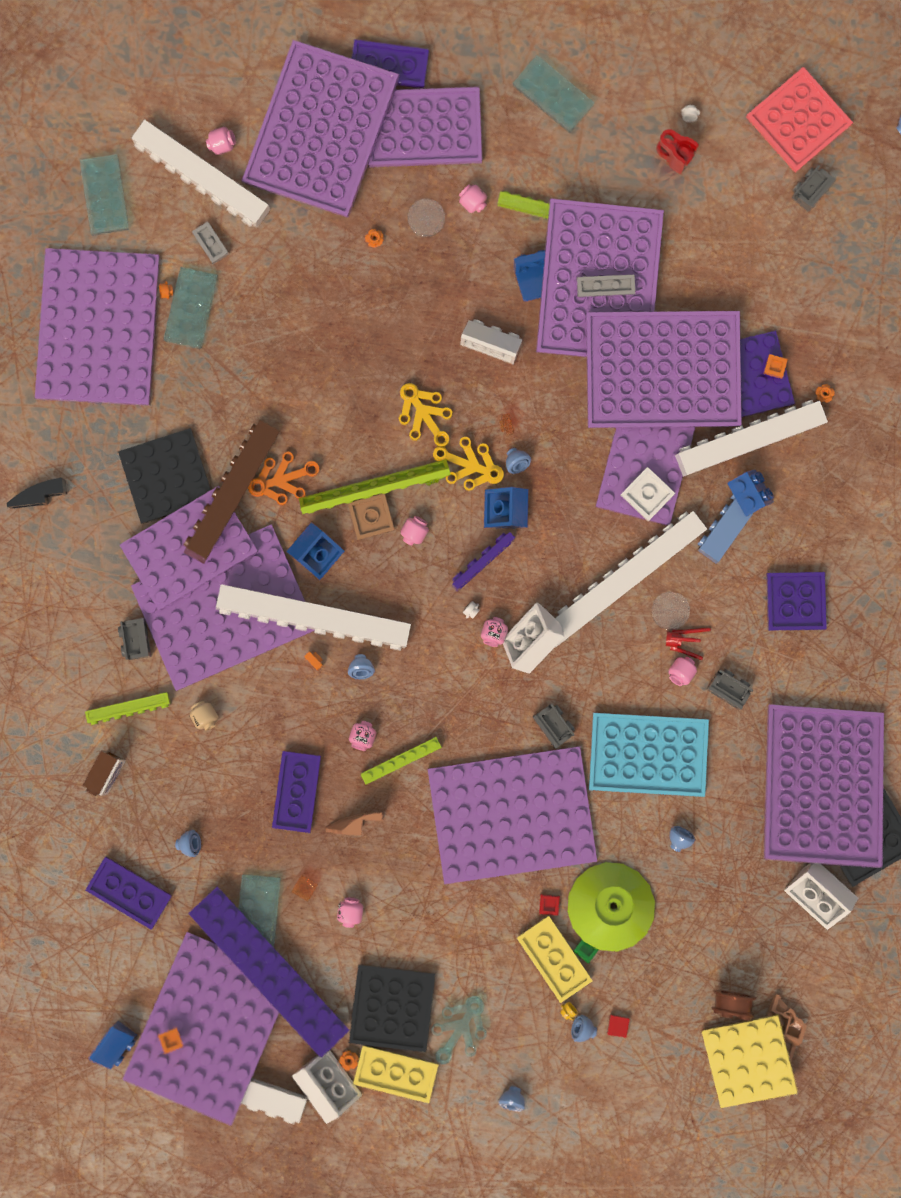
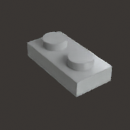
M208 222L192 231L212 264L229 255Z

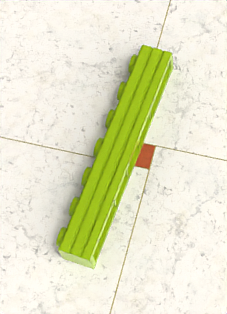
M507 191L500 192L497 206L548 219V203H544L542 200H533L531 197L524 198L519 194L512 195Z
M166 692L85 711L87 723L95 725L98 724V721L108 722L110 718L116 720L122 718L121 716L123 715L129 717L133 716V713L136 712L142 714L145 713V710L155 711L157 707L167 708L171 701L169 693Z
M437 737L361 773L365 784H368L442 747Z

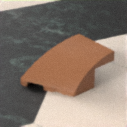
M365 812L342 818L327 826L326 832L361 836L364 820L382 821L383 812Z
M776 994L765 1017L779 1014L791 1062L796 1046L802 1044L807 1025Z

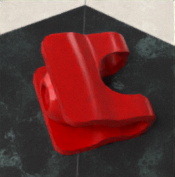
M667 129L661 134L656 150L659 156L665 159L674 171L681 174L684 167L688 166L695 156L699 144L689 137L681 136L672 129ZM670 135L674 138V141L664 137Z

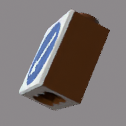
M107 750L100 751L82 785L87 788L86 792L94 796L108 795L126 760Z

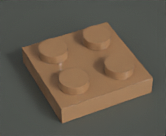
M385 494L348 503L357 540L395 531Z

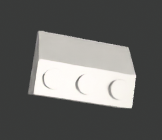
M474 319L473 321L468 320L461 336V345L514 364L522 344V339H519L520 336L514 333H503L498 327H486L483 322Z
M536 603L509 631L503 646L512 668L530 674L565 635L560 623L544 607Z
M809 863L784 890L827 930L848 915L858 900L856 895L820 863Z
M330 1050L322 1058L317 1055L292 1075L326 1124L341 1116L362 1096Z

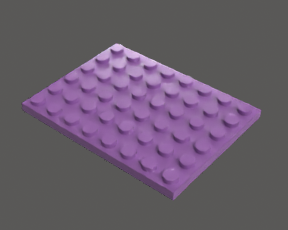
M293 40L242 182L349 218L399 80V74Z
M550 199L536 352L587 357V312L655 311L664 210ZM634 275L635 277L634 295L577 297V277Z
M45 248L35 399L150 406L159 255Z
M740 311L586 313L588 428L741 426Z
M272 524L248 534L258 553L160 611L156 608L141 581L131 585L176 691L315 631L308 628L307 631L295 629L296 626L289 624L288 627L276 625L277 622L270 620L269 623L257 621L258 618L255 617L243 619L238 617L239 614L236 613L224 615L220 614L219 610L216 609L221 585L305 602Z
M768 705L764 859L882 867L884 713Z
M580 747L428 769L444 884L597 862Z
M186 932L122 1080L232 1126L279 1012L216 944ZM177 1028L184 1047L164 1054L158 1035Z

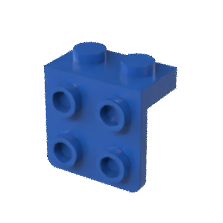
M540 250L530 255L523 254L514 258V272L524 301L541 298L545 250Z
M756 470L748 471L727 483L746 517L774 503L772 491L766 488L763 483L765 481L763 475Z

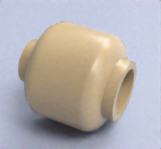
M201 701L191 707L190 718L197 729L208 731L216 726L215 722L218 720V715L211 703Z

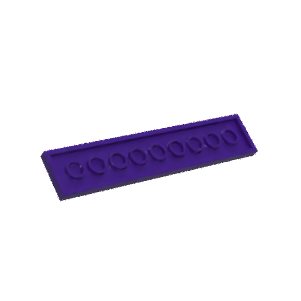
M218 887L188 913L320 1058L350 1031Z

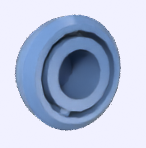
M512 448L507 452L506 468L509 473H520L530 465L531 457L526 452L516 448Z
M363 654L356 655L348 668V675L354 679H367L375 673L373 664Z
M679 826L671 827L669 837L671 841L670 847L673 850L680 852L681 849H686L694 844L695 837L688 830Z
M195 830L185 832L181 835L180 839L176 840V849L188 857H196L201 849L200 836Z
M579 1015L574 1020L571 1035L575 1042H585L596 1036L597 1028L593 1026L592 1021L587 1016Z
M511 1086L499 1098V1105L511 1111H523L525 1109V1100L520 1093L521 1089Z

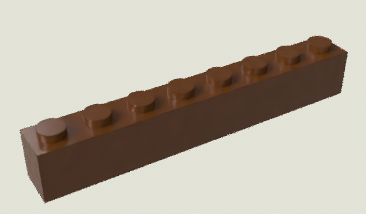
M259 420L257 425H252L248 432L251 435L248 441L244 439L239 448L241 450L239 457L234 456L230 463L232 469L230 472L226 471L221 479L223 482L221 488L216 487L211 496L214 500L211 504L207 503L202 511L205 514L203 519H198L193 527L195 533L192 537L188 535L183 546L186 547L185 554L205 564L280 432L279 430Z

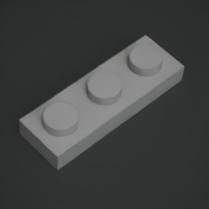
M634 275L576 278L577 297L635 294Z

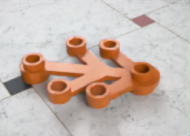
M285 452L282 455L283 460L274 477L266 480L270 470L276 466L273 458H267L264 461V467L259 477L252 480L248 490L255 497L265 495L275 500L281 506L286 505L288 498L285 494H277L268 488L277 486L293 494L297 499L305 497L306 492L303 488H297L287 482L306 475L309 477L317 476L320 471L319 465L314 461H309L305 464L304 468L284 474L288 465L294 461L293 454ZM288 454L292 456L290 461L285 460V456ZM269 460L274 463L272 467L267 466ZM312 466L316 468L314 473L309 472V468ZM257 484L261 485V490L259 491L254 489ZM299 490H302L304 493L301 497L296 495ZM281 496L285 497V501L283 503H280L278 501L279 497Z

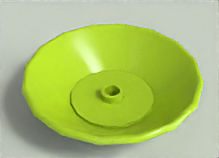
M605 862L589 867L576 879L569 892L567 912L573 929L585 943L598 950L617 952L633 947L647 935L654 920L655 900L650 885L638 871L625 864ZM612 902L617 905L615 910L610 908Z

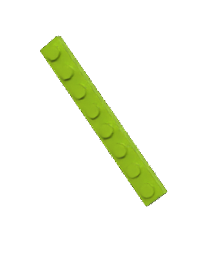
M441 460L299 498L302 514L314 513L317 510L332 508L335 505L348 504L354 500L367 499L373 495L386 494L392 490L405 489L415 484H424L433 479H442L451 475L447 460Z

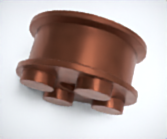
M714 990L716 999L715 1006L711 1007L714 1010L713 1013L720 1014L725 1018L737 1016L739 1019L749 1021L751 1017H754L752 1006L753 1000H756L757 997L733 991Z

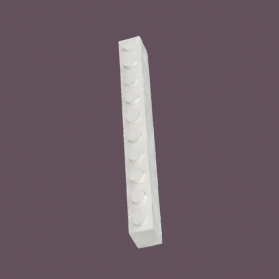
M686 511L678 518L680 522L676 525L671 523L663 529L664 534L662 536H654L648 541L649 546L645 549L642 546L633 553L635 557L630 561L627 558L618 564L619 569L613 572L611 570L603 576L605 579L600 584L595 582L587 588L590 592L585 596L581 593L572 600L574 602L572 606L568 608L566 605L558 611L559 616L555 619L560 623L565 637L555 648L706 531L707 528L694 511L690 514Z
M226 585L220 586L216 609L219 610L220 614L231 615V613L239 614L238 617L250 619V617L258 618L257 621L269 623V620L277 622L276 625L288 627V624L296 626L295 629L307 631L308 628L315 630L314 633L326 635V632L333 633V637L336 638L352 637V641L363 643L364 640L371 641V645L379 647L386 644L390 645V649L399 651L407 646L411 624Z

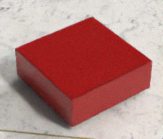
M540 894L539 914L558 916L560 896Z
M610 1014L607 1035L627 1038L630 1018Z

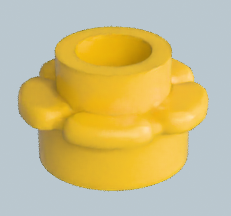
M570 1002L561 1005L562 1010L560 1012L566 1020H574L575 1016L578 1015L574 1005Z

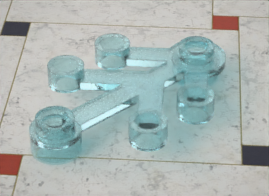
M472 996L463 1005L455 1007L446 1006L443 1008L442 1016L445 1019L452 1018L454 1014L465 1013V1015L460 1020L443 1024L435 1023L432 1026V1033L436 1036L441 1035L445 1031L455 1029L446 1046L438 1049L436 1052V1060L440 1064L450 1062L451 1051L462 1033L466 1046L465 1054L469 1057L476 1054V1047L473 1045L468 1023L473 1017L476 1026V1038L479 1040L485 1039L487 1033L483 1028L480 1015L484 1010V1002L481 998ZM472 1003L478 1004V1008L476 1010H473L471 1008ZM446 1009L451 1010L450 1016L444 1014ZM435 1026L441 1027L439 1033L434 1031ZM483 1030L485 1034L479 1037L477 1032ZM473 1047L474 1052L471 1054L468 1053L467 1048ZM442 1053L447 1054V1059L442 1060L440 1055Z

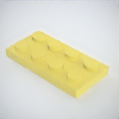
M549 915L517 937L560 1003L592 982V979Z
M363 1045L353 1084L429 1103L438 1063Z

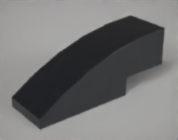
M56 478L33 485L7 502V507L17 509L49 505L48 497L67 495L66 480Z

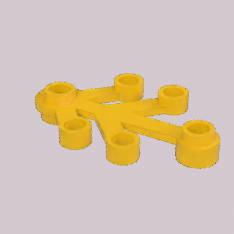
M412 383L403 385L400 390L401 398L404 400L402 414L399 416L400 424L408 425L410 423L409 411L412 403L416 408L413 428L409 433L411 440L417 441L420 439V427L423 419L434 435V443L438 447H445L449 443V436L446 432L439 430L429 414L441 416L443 419L449 420L452 417V410L450 408L442 409L422 405L419 400L426 399L431 400L433 404H439L442 400L439 392L419 391L418 387ZM412 390L413 395L407 396L406 392ZM434 395H438L440 399L438 401H434L432 397ZM449 411L450 416L445 417L443 412ZM407 416L408 421L402 422L401 418ZM413 432H418L419 436L417 438H413L411 434ZM444 437L445 442L439 443L438 438Z
M462 437L459 443L460 447L464 449L468 460L448 453L445 447H437L433 451L435 461L438 462L446 459L449 462L465 467V469L458 472H450L451 475L455 476L453 482L448 480L450 475L446 476V481L449 484H455L457 480L475 472L483 475L474 480L467 479L464 482V488L467 491H472L476 486L485 482L497 484L503 479V470L500 466L493 464L488 453L489 447L486 444H480L477 448V452L483 457L486 467L479 465L470 446L471 440L468 437ZM468 440L469 444L463 446L462 441ZM480 447H486L487 451L485 453H481L479 450ZM438 451H443V452H444V456H443V457L437 456V452H438ZM496 471L498 475L497 477H492L490 473ZM472 482L473 487L467 488L466 483Z

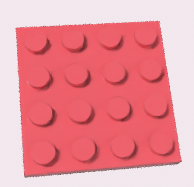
M804 67L746 116L795 173L853 124L849 117Z

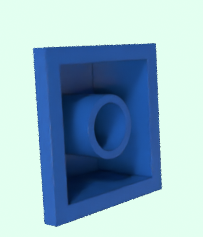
M507 487L485 490L484 528H528V489Z
M310 523L286 552L321 580L345 551L321 529Z
M117 1021L88 1059L108 1069H112L114 1065L118 1067L125 1058L122 1056L125 1050L130 1051L136 1043L134 1038L137 1034L120 1021Z

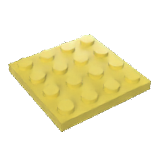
M779 1014L702 1030L721 1108L798 1093Z

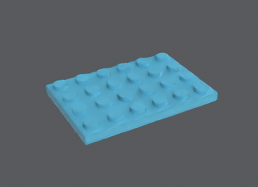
M593 713L589 790L705 797L709 720Z

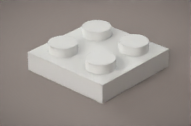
M647 467L621 496L649 521L675 492Z

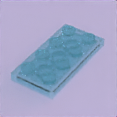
M538 55L512 85L569 133L594 106V102Z
M118 155L80 160L91 235L129 230Z
M180 267L163 339L165 342L196 349L202 348L218 275Z
M242 874L239 911L274 947L281 878Z

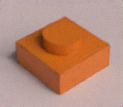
M769 354L763 374L782 379L788 359Z
M309 651L304 656L317 671L324 666L321 663L323 659L316 652L312 654Z
M177 1028L158 1035L164 1054L184 1047Z

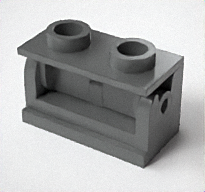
M820 165L815 170L811 168L805 175L807 179L803 184L799 182L792 190L795 192L792 199L807 212L815 206L836 180V178L832 177L822 168L818 170Z
M139 618L125 622L121 621L118 633L119 637L123 638V645H121L122 656L126 660L151 657L146 620Z
M727 669L723 671L718 670L706 690L736 709L742 710L751 694L750 692H753V689L750 688L751 684L743 679L738 681L733 678L734 674Z
M550 704L532 718L554 748H557L575 735L572 732L575 729L569 720L565 722L561 717L563 712L559 706Z

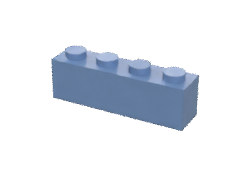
M734 495L731 496V499H733L732 503L729 506L726 504L721 510L720 514L722 517L719 521L714 520L709 527V530H711L707 537L704 535L698 543L700 547L697 551L714 563L720 561L753 515L752 513L747 517L745 516Z

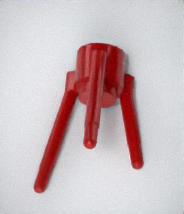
M711 628L672 629V632L667 631L666 646L670 647L671 651H677L703 660L702 656L677 646H681L682 641L701 642L699 638L682 637L680 634L711 631Z

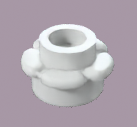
M687 105L681 111L682 118L686 122L696 121L700 114V111L694 105Z
M472 601L463 611L466 615L465 618H469V616L474 618L480 611L478 609L479 604Z

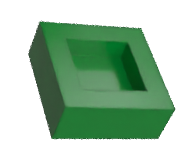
M581 940L573 952L589 963L598 952V949Z

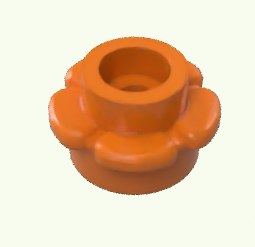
M371 229L366 234L365 241L368 242L370 247H378L383 243V233L380 230Z
M167 281L159 284L161 299L166 298L169 300L170 296H173L172 285H168Z
M823 384L816 389L818 401L828 403L832 400L834 389L830 388V385Z
M345 1051L339 1059L342 1068L345 1070L355 1069L358 1065V1056L355 1052Z

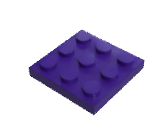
M825 572L766 573L768 631L827 629Z

